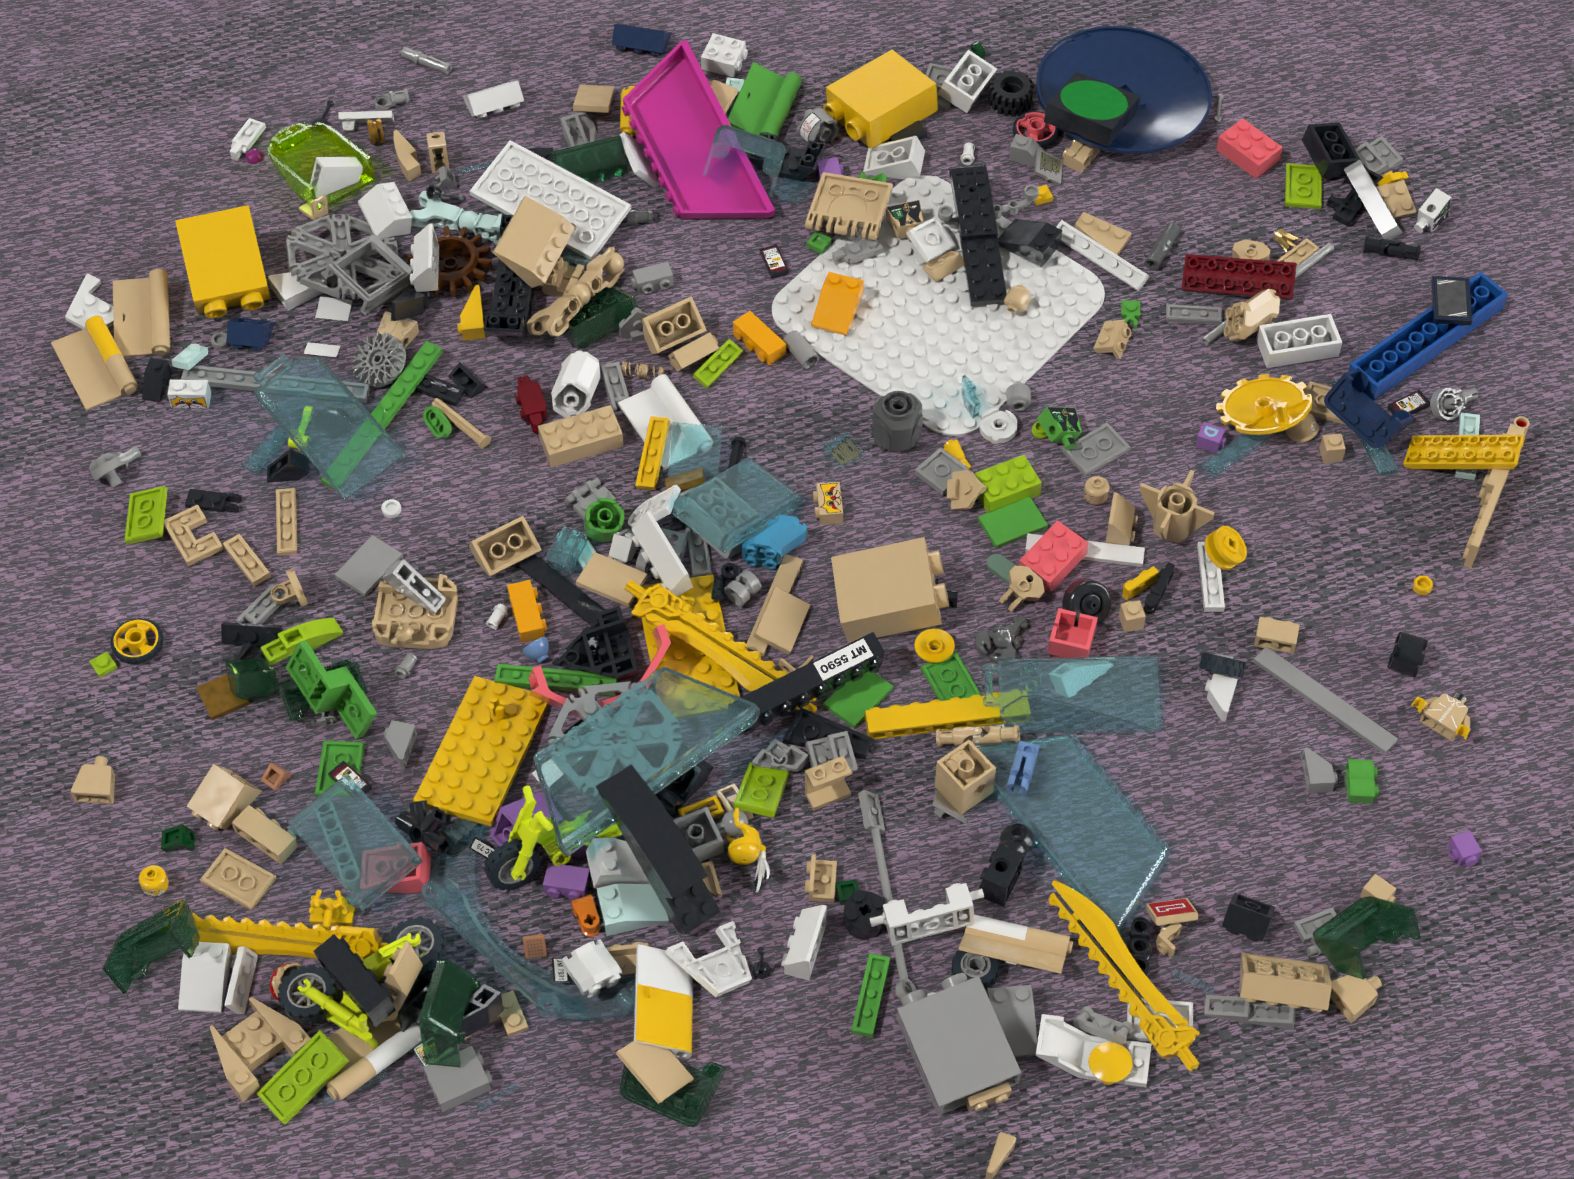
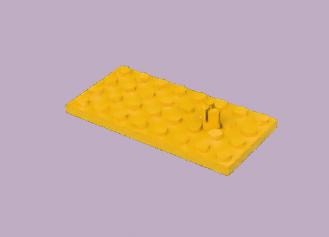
M713 574L690 578L693 588L678 597L686 601V604H690L692 613H703L706 617L705 622L717 623L720 627L719 631L726 632L719 601L715 603L711 599L714 582ZM656 584L644 585L642 587L647 590L648 587H653ZM641 617L651 663L657 653V645L652 633L657 626L647 623L646 618ZM667 632L671 644L653 673L657 698L677 721L728 712L729 702L740 698L737 681L705 654Z
M474 676L413 802L427 800L428 809L430 810L438 807L448 815L492 827L549 704L530 696L531 691L495 683V681Z

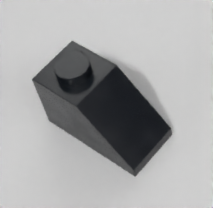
M150 358L144 372L142 400L161 402L172 375L168 360Z
M289 449L267 466V482L300 480L309 473V457Z

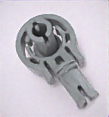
M1440 388L1433 393L1429 410H1432L1433 415L1439 420H1453L1460 414L1461 410L1465 409L1464 404L1478 398V394L1472 396V394L1477 393V390L1470 388L1461 392L1460 388Z
M134 446L124 453L103 454L91 462L90 474L95 482L105 477L111 488H114L123 482L115 470L120 467L123 470L127 469L128 463L140 458L141 453Z

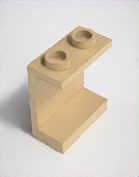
M844 756L805 770V795L813 811L851 797V791L845 782V777L852 775V771Z

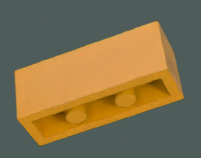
M751 311L733 321L734 337L737 340L741 339L749 351L753 350L761 362H766L770 366L786 355V343Z
M531 580L507 585L521 643L545 637L544 631L547 630L545 618L541 619L540 614H543L541 603H536V598H538L536 586L532 587Z

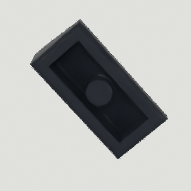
M461 362L448 375L457 386L465 389V393L471 399L488 388L482 380Z

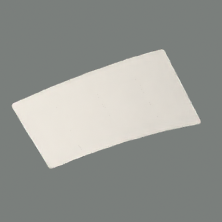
M320 297L315 318L348 321L352 300ZM308 342L304 354L337 357L340 346Z

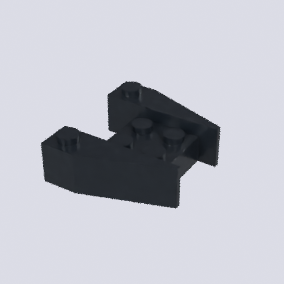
M441 961L439 965H435V969L432 971L428 970L425 971V974H418L398 1012L401 1032H404L414 1022L433 1031L436 1049L438 1052H441L491 1024L504 1009L501 992L486 984H483L471 997L451 988L454 984L451 966Z

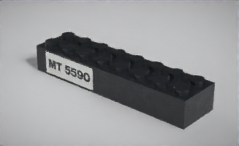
M871 632L729 702L727 715L739 736L751 734L756 730V727L760 725L767 726L774 721V718L778 716L785 717L792 712V709L796 707L803 708L810 703V700L814 698L817 700L827 695L828 691L832 689L835 691L845 686V683L851 680L855 682L861 679L863 674L879 670L885 651L874 632Z

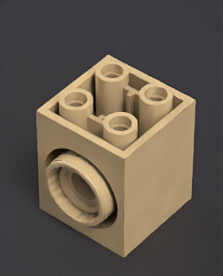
M967 740L937 761L935 787L962 815L993 793L996 767L970 740Z

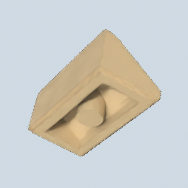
M949 250L925 264L922 269L934 281H939L963 267L964 262L961 253Z

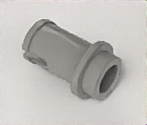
M407 653L401 664L395 667L397 677L405 679L410 676V670L418 660L414 654Z

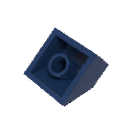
M240 317L229 320L226 343L232 344V347L235 348L250 346L252 350H262L263 347L268 345L275 322Z

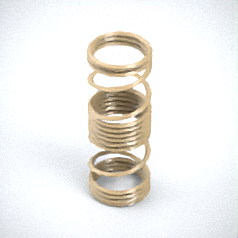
M623 361L621 367L623 376H627L626 371L629 370L630 376L633 377L630 372V362L628 364V362ZM637 363L635 372L637 370V377L650 379V377H647L649 365L640 364L638 372ZM653 365L651 374L653 373L655 379V366ZM659 367L658 376L664 374V367Z

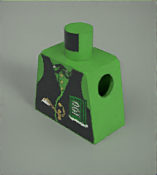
M1046 407L1037 417V420L1052 443H1063L1066 450L1074 449L1076 447L1075 440L1082 433L1076 409Z

